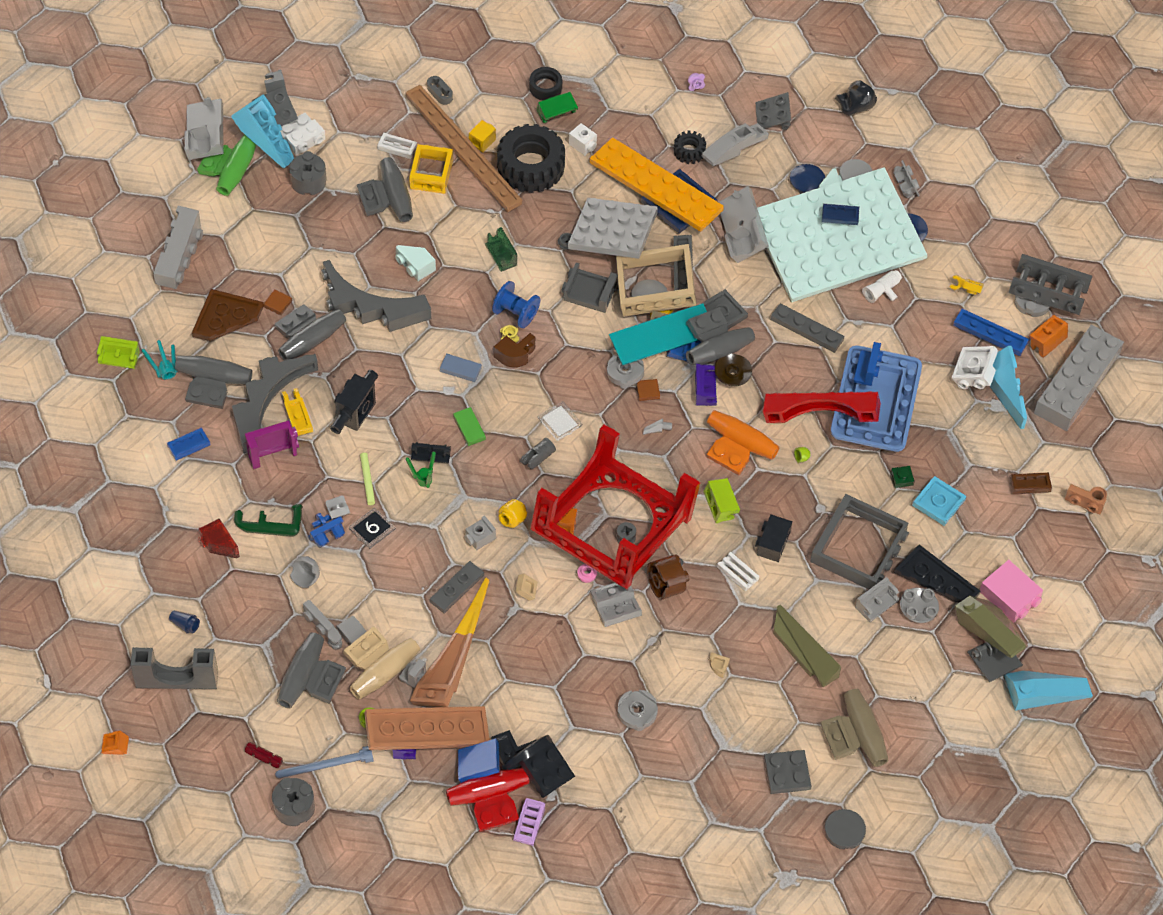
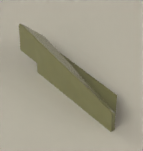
M778 605L773 632L777 639L810 677L815 674L823 688L838 679L841 666L782 605Z

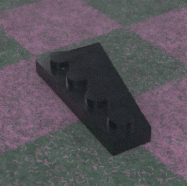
M920 544L894 571L895 574L927 589H931L957 603H960L969 596L978 597L981 592Z

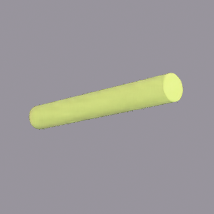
M361 453L360 458L367 504L374 505L375 499L368 454Z

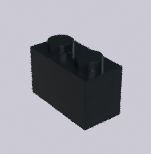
M770 514L768 521L765 520L761 529L763 535L762 537L758 536L755 547L758 548L757 556L779 563L791 533L793 521Z

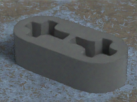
M439 76L428 78L427 89L440 104H450L453 101V91Z

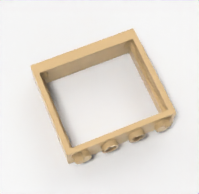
M689 244L642 251L639 259L616 256L620 305L623 317L650 313L653 310L663 311L697 305ZM685 260L688 289L626 298L624 269Z

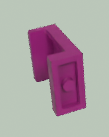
M289 420L245 433L247 454L253 469L261 467L259 457L285 449H291L293 456H297L296 448H299L298 434L295 426L292 427Z

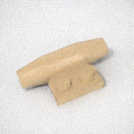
M375 626L370 628L343 651L355 667L364 670L349 687L351 693L360 700L384 686L401 672L420 651L417 642L409 638L389 649L387 640Z

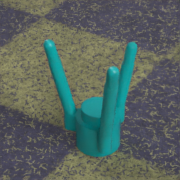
M157 341L163 360L159 363V367H157L146 350L142 349L144 356L152 365L158 377L168 380L176 375L178 371L175 370L176 354L174 344L171 345L172 362H170V360L166 359L161 341Z

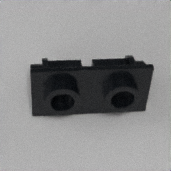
M412 443L411 460L430 462L432 452H436L434 462L449 464L451 446H447V444Z

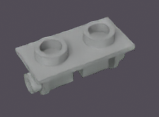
M902 160L903 166H896L893 174L898 183H901L899 186L904 196L910 198L914 193H917L919 197L917 189L920 186L916 178L913 180L911 178L913 171L910 165L906 166Z

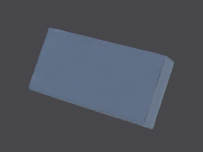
M446 353L440 367V372L476 382L482 364Z

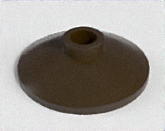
M728 354L716 362L715 375L725 385L741 386L751 378L752 366L745 357L737 354Z

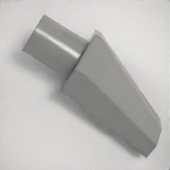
M660 419L645 427L643 435L662 432V429L672 430V423L663 422V419Z

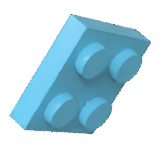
M934 476L913 501L912 506L945 526L964 503L966 496Z

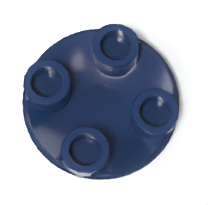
M812 164L798 165L790 173V182L800 194L818 189L819 185L826 178L824 172Z

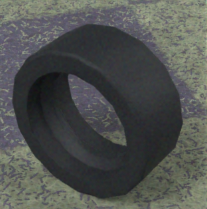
M540 67L531 73L529 89L535 98L546 100L561 94L563 80L559 71L551 67ZM541 79H550L556 85L552 88L544 89L538 87L536 82Z

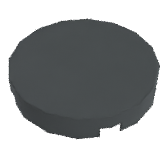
M847 809L837 810L830 814L825 822V836L833 846L839 849H853L862 843L866 834V825L858 813Z

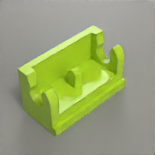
M101 336L97 354H99L97 361L99 364L135 369L140 354L138 342Z
M728 478L708 481L703 492L715 523L734 519L733 514L739 513L740 508Z

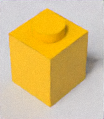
M481 120L469 132V140L483 153L496 140V128L492 124Z

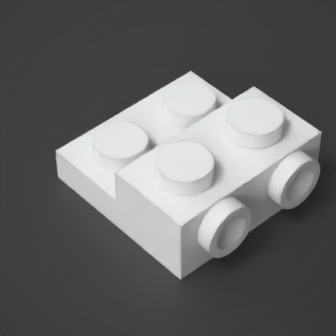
M306 113L299 115L297 120L281 126L282 130L280 132L282 137L287 140L295 156L306 152L309 148L325 140V130L315 119L311 120Z
M995 346L963 347L952 375V379L961 389H968L969 386H974L978 389L991 386L996 372L993 364L998 352Z

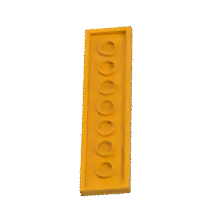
M613 137L589 158L592 165L700 232L724 210V205Z

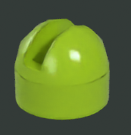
M806 447L795 448L794 455L798 463L807 461L810 458L809 449Z

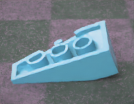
M1007 346L997 352L993 364L996 372L990 388L1019 428L1024 429L1027 414L1023 396H1019L1020 378L1016 379L1015 377L1017 363L1012 346Z
M1018 671L1004 675L1015 711L1092 698L1093 696L1087 678L1032 671Z

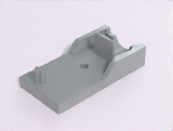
M207 97L204 99L205 102L187 105L185 152L188 160L224 154L222 99L211 100V98Z
M749 186L740 191L734 190L731 196L719 202L724 205L721 217L726 230L724 236L732 259L739 263L769 247L752 189Z

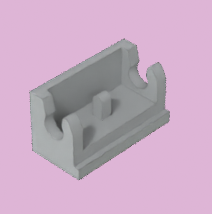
M886 577L858 597L855 608L869 622H872L899 601L897 596L899 591Z

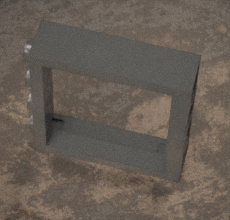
M845 494L812 551L810 562L864 588L871 589L885 578L883 575L885 570H890L893 564V556L897 557L901 550L900 543L902 541L905 542L909 535L907 531L909 523ZM848 511L897 534L874 577L824 554Z

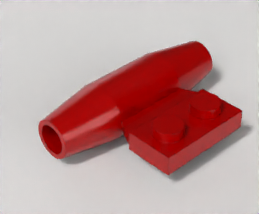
M523 768L500 770L496 774L473 778L447 789L446 795L450 806L475 803L474 816L479 832L519 821L514 800L508 794L530 784Z

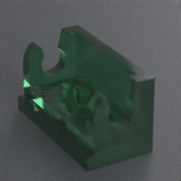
M500 227L496 230L497 234L492 237L491 233H488L485 246L500 272L517 266V252L503 228Z

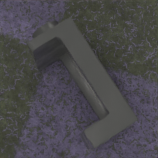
M575 263L574 268L569 270L568 282H564L561 292L564 293V301L606 313L617 287L618 274L611 272L609 278L581 270L579 268L580 263Z

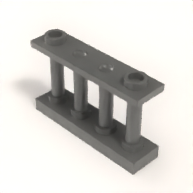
M1022 254L1016 271L1021 273L1020 278L1013 277L1009 293L1080 315L1085 300L1080 298L1081 292L1087 294L1093 276ZM1028 276L1039 279L1037 284L1026 280ZM1045 282L1057 284L1055 290L1044 287ZM1063 287L1073 289V295L1063 293Z

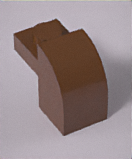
M529 333L517 344L506 335L493 346V357L507 367H522L528 363V354L535 350L536 337Z

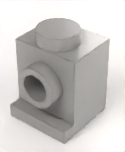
M485 515L481 520L465 529L466 535L464 537L466 542L470 546L473 545L476 550L496 539V529Z

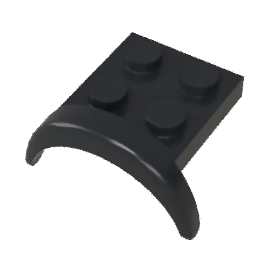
M549 735L536 740L502 766L504 770H507L519 762L542 798L575 777Z

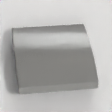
M615 582L590 590L595 607L605 627L642 616V610L634 597V591L631 586L625 589Z

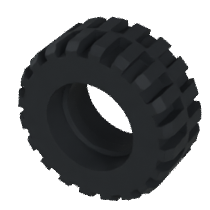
M524 124L523 127H514L513 131L509 130L505 133V136L500 139L498 144V173L509 183L511 188H517L520 192L528 191V193H534V191L542 192L545 188L550 189L553 187V183L557 184L564 174L565 145L562 139L557 136V133L553 130L549 131L548 127H539V124H534V126ZM526 153H535L543 156L545 160L536 164H527L519 161L517 157Z

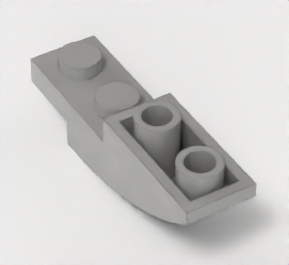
M745 123L716 140L702 153V157L712 166L739 156L742 149L768 139L769 133L758 123L750 127Z

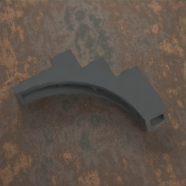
M330 260L323 261L321 274L323 280L328 282L329 300H326L329 311L339 309L343 314L354 311L355 317L360 318L362 325L381 319L383 326H387L389 332L431 319V307L425 294L409 298H388L369 294L344 280L335 270Z
M316 354L286 359L282 362L278 361L277 356L259 360L262 379L245 383L249 402H241L232 406L233 417L243 453H247L245 433L261 429L264 413L277 393L295 379L318 371Z

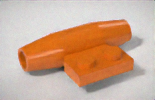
M713 410L708 417L707 424L723 436L715 441L707 453V458L740 475L749 462L750 452L771 460L776 457L780 447L759 430L733 416Z

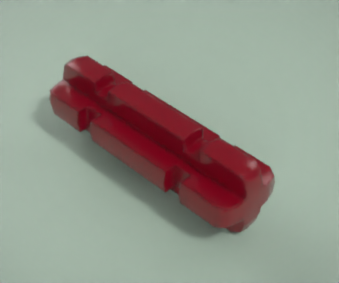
M248 742L245 747V753L251 756L255 755V758L267 764L271 763V766L275 768H280L283 763L282 757L273 755L272 752L260 746L256 747V744Z

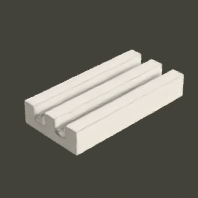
M383 133L377 145V150L411 159L417 147V142Z
M732 552L727 557H724L722 562L717 564V568L744 591H747L759 580V575ZM727 564L731 569H733V570L735 571L736 574H734V573H733L729 568H727L725 565ZM737 575L741 576V577H742L744 580H746L748 583L746 584V583H745L743 580H741Z

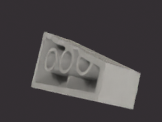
M179 205L176 209L178 214L177 220H172L170 237H166L164 252H161L154 271L155 284L177 289L179 283H182L184 271L189 268L190 258L197 250V242L203 237L199 210Z

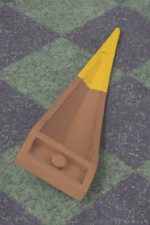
M487 577L484 579L454 634L428 671L417 683L410 700L413 705L448 707L453 693L458 688L488 588L489 579Z

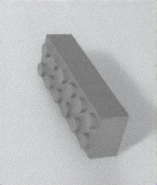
M1091 324L1037 401L1034 414L1068 431L1120 355L1124 341Z

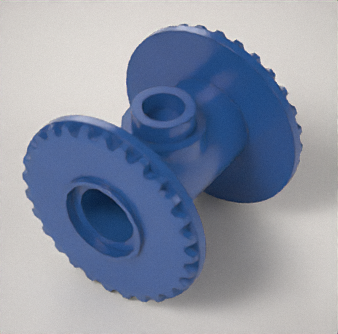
M508 281L497 293L492 311L498 315L506 308L519 316L518 327L525 328L532 322L539 309L540 297L533 295L527 301L514 294L515 283Z

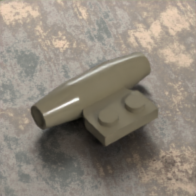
M859 689L847 691L844 694L849 717L839 715L821 721V727L835 760L854 754L861 746L874 767L882 766L888 762V755L883 735L872 709Z

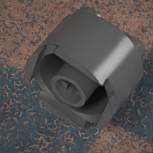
M307 151L295 157L289 164L291 185L297 193L302 195L311 193V195H315L325 188L327 180L326 165L322 158Z
M283 778L275 787L272 793L273 809L281 823L287 826H298L300 823L311 819L315 811V801L310 784L299 778Z

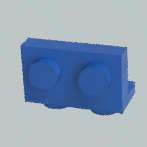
M874 342L872 352L860 351L854 376L855 383L872 386L874 377L878 378L880 366H877V362H881L883 351H880L881 343Z

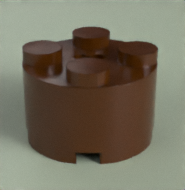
M677 554L649 562L647 565V574H651V579L648 581L657 598L662 597L661 600L685 592L686 582L690 580L689 574L686 570H683Z

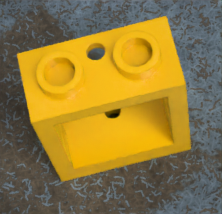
M417 144L409 177L410 189L445 194L453 163V149ZM420 159L445 161L442 177L417 173Z

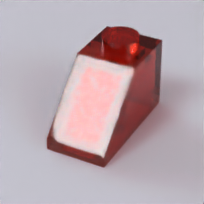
M220 518L199 528L200 537H198V540L203 548H207L209 553L236 559L240 557L237 544Z

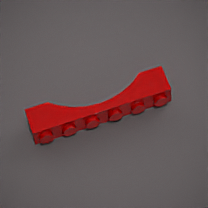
M878 392L773 393L765 394L763 414L766 423H786L801 414L820 410L845 413L859 422H879L881 402Z

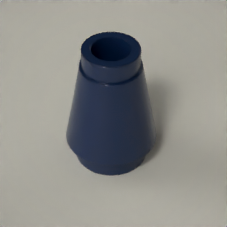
M173 610L169 616V621L186 633H195L199 628L200 620L196 615Z

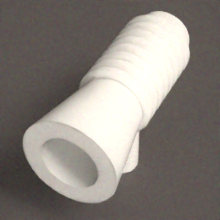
M897 270L888 272L875 283L862 289L864 297L870 303H874L883 293H886L890 300L894 301L898 296L891 288L902 279L901 274Z

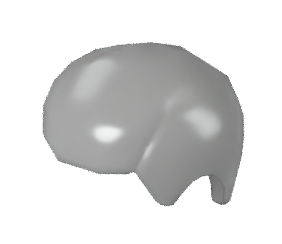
M300 556L292 563L293 571L290 577L301 588H309L319 578L320 569L314 559L308 556Z

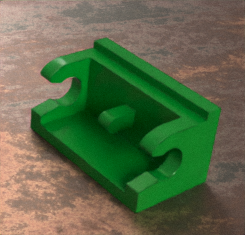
M567 92L538 102L536 111L542 122L546 123L547 120L570 111L575 113L578 110V106L571 92Z

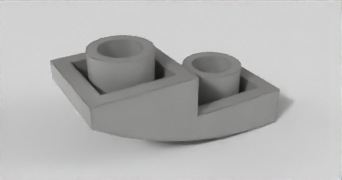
M354 616L336 626L346 643L349 642L350 645L367 632Z

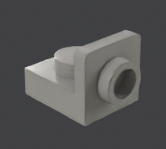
M343 495L325 502L331 520L350 513Z
M418 659L415 664L409 663L400 674L399 679L415 688L426 673V662Z

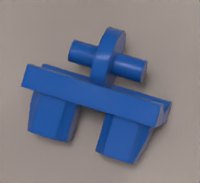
M321 513L316 514L317 520L312 523V526L315 528L320 525V527L311 531L308 538L310 541L314 540L317 546L321 548L329 543L325 535L326 533L331 531L335 539L344 536L345 531L342 526V517L340 516L326 523L331 520L329 514L324 517Z

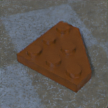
M210 289L192 330V337L212 341L258 321L264 308V302Z

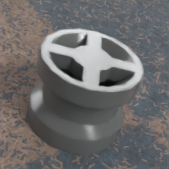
M629 522L621 523L617 528V542L619 543L625 538L634 544L636 540V527Z

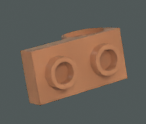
M1070 484L1065 500L1073 505L1081 506L1089 512L1101 515L1107 500V492L1102 487H1093L1089 492Z

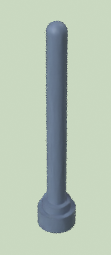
M368 746L362 747L363 749L359 750L358 753L278 770L275 776L277 778H284L360 760L366 763L374 762L372 750H369Z

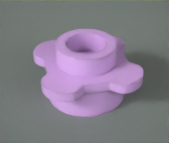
M693 73L689 76L688 83L690 85L688 89L690 91L705 87L704 74Z

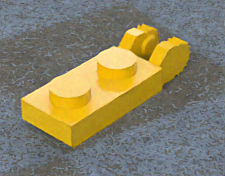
M293 389L295 399L290 401L286 391L282 392L286 413L291 426H295L298 436L313 432L307 409L298 389Z

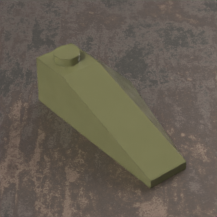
M969 596L955 605L960 625L1010 658L1026 648L1025 643L1003 611L990 601Z

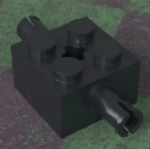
M368 370L364 377L354 374L351 379L346 381L342 393L337 394L334 401L337 418L330 426L332 432L340 434L344 426L358 431L376 404L375 380L378 378V374L375 371Z

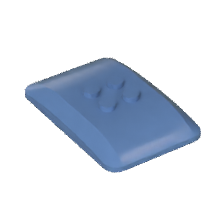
M852 346L848 351L839 393L878 392L881 402L879 422H859L845 413L835 411L831 435L835 439L894 452L902 451L907 442L922 363L915 357L883 351L881 362H877V366H880L878 378L874 377L872 386L854 382V376L860 351L872 352V348Z

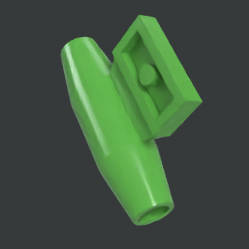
M245 134L233 149L223 145L224 154L204 157L197 169L201 175L213 177L220 175L216 189L222 195L227 196L241 181L253 158L256 144Z

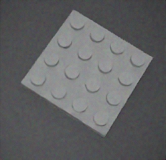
M587 198L568 242V249L639 259L658 213V208L649 205Z

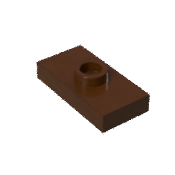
M1049 472L1011 474L1010 480L1013 494L1052 491Z

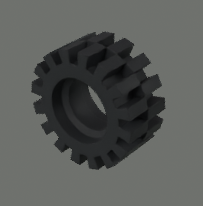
M687 130V134L685 131L681 135L678 134L674 142V156H676V159L679 160L681 158L680 162L684 163L686 161V164H689V162L695 164L696 161L699 163L703 159L702 153L706 150V141L702 134L696 135L697 132L691 133V130ZM693 145L696 147V149L687 150L684 148V146Z

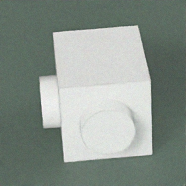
M580 123L569 133V145L585 156L596 148L597 134Z

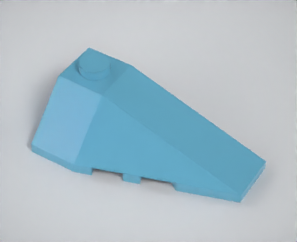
M263 94L231 117L248 138L282 168H285L292 162L294 156L287 140L282 137L280 132L282 130L281 125H277L274 117L276 115L275 110Z

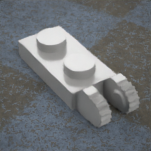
M310 600L303 603L305 619L308 622L312 621L316 625L317 632L321 636L325 635L328 638V645L335 650L342 648V635L339 634L334 625Z

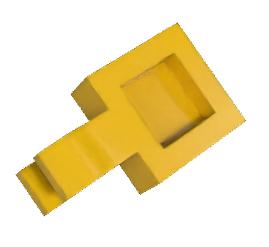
M959 275L953 276V279H957L959 284L950 285L951 289L957 290L963 287L967 289L966 292L975 295L981 293L984 287L983 283L964 279Z

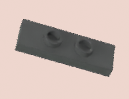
M469 561L430 598V603L441 612L446 613L484 576V571Z

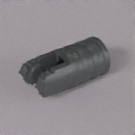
M544 438L523 455L520 462L524 465L528 464L530 469H534L556 451V447L551 440Z

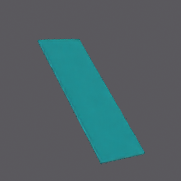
M702 303L610 333L609 337L622 366L698 341L699 339L694 337L686 322L690 318L706 313L707 310Z

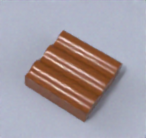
M274 289L264 302V308L282 315L293 300L292 297Z
M657 379L640 380L636 383L639 401L660 399Z

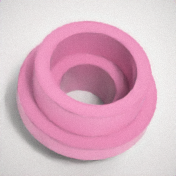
M583 564L578 568L577 575L582 582L590 583L596 578L597 571L587 564Z

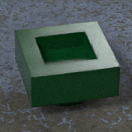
M911 466L891 469L895 488L914 486L915 481Z

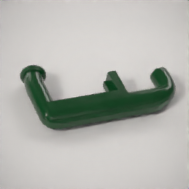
M296 504L291 507L293 510L292 524L266 522L267 515L261 510L259 522L242 521L243 512L241 510L235 511L234 523L239 529L247 533L294 537L300 531L303 506Z

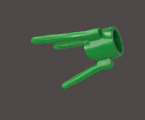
M432 452L429 467L421 468L418 472H416L408 457L405 458L413 478L417 479V483L421 487L429 488L432 484L436 452Z

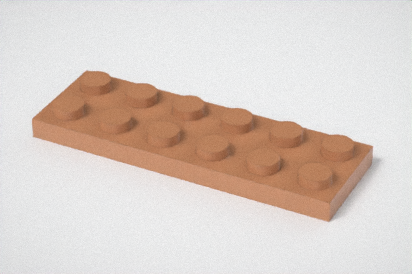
M485 706L366 709L364 712L369 750L465 748L490 740Z

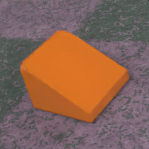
M120 730L104 734L101 753L127 754L129 736Z

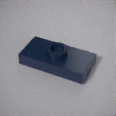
M823 203L822 222L858 225L860 206Z

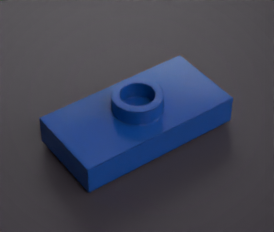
M202 427L167 443V447L176 461L210 446V441Z

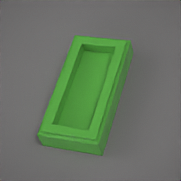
M471 407L453 413V417L468 446L486 440V436Z

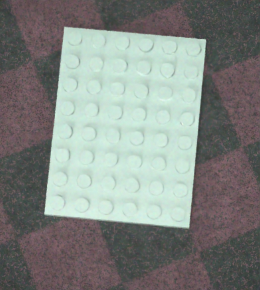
M885 167L757 208L769 245L767 251L791 302L927 259V253ZM823 203L860 206L858 225L822 222Z

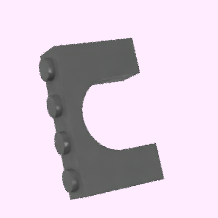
M132 647L131 669L136 688L217 689L218 666L214 649L194 648L193 664L185 667H171L163 665L155 659L153 648Z

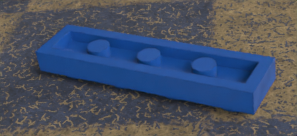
M961 309L953 326L1004 349L1007 346H1012L1014 354L1018 356L1022 355L1029 342L1028 338L965 309Z

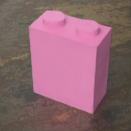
M1010 560L1006 561L986 578L980 587V593L991 603L999 607L1013 623L1018 618L1023 619L1032 606L1035 608L1042 601L1043 589Z

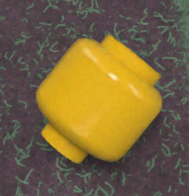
M516 499L509 500L499 509V521L506 527H517L527 518L526 506Z

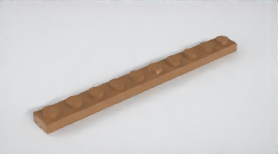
M421 85L405 92L406 98L507 212L522 205V199Z

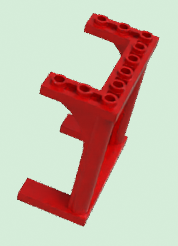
M603 424L599 429L593 456L584 470L559 497L544 488L537 492L531 530L620 586L628 589L632 585L633 577L682 522L688 524L691 520L701 482L684 473L680 477L675 496L655 482L632 470L624 463L616 460L615 454L620 433ZM605 475H608L609 477L613 478L615 481H614V482H609V481H607L606 478H605ZM601 488H618L635 494L646 503L653 519L650 532L637 546L625 538L619 542L615 560L557 525L585 495ZM660 507L667 512H658L656 508Z

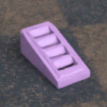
M529 798L525 799L513 841L534 846L545 812V803ZM526 815H527V816L534 817V818H537V819H536V820H533V819L526 818ZM523 824L534 826V829L523 826ZM521 831L532 834V836L530 837L520 833Z

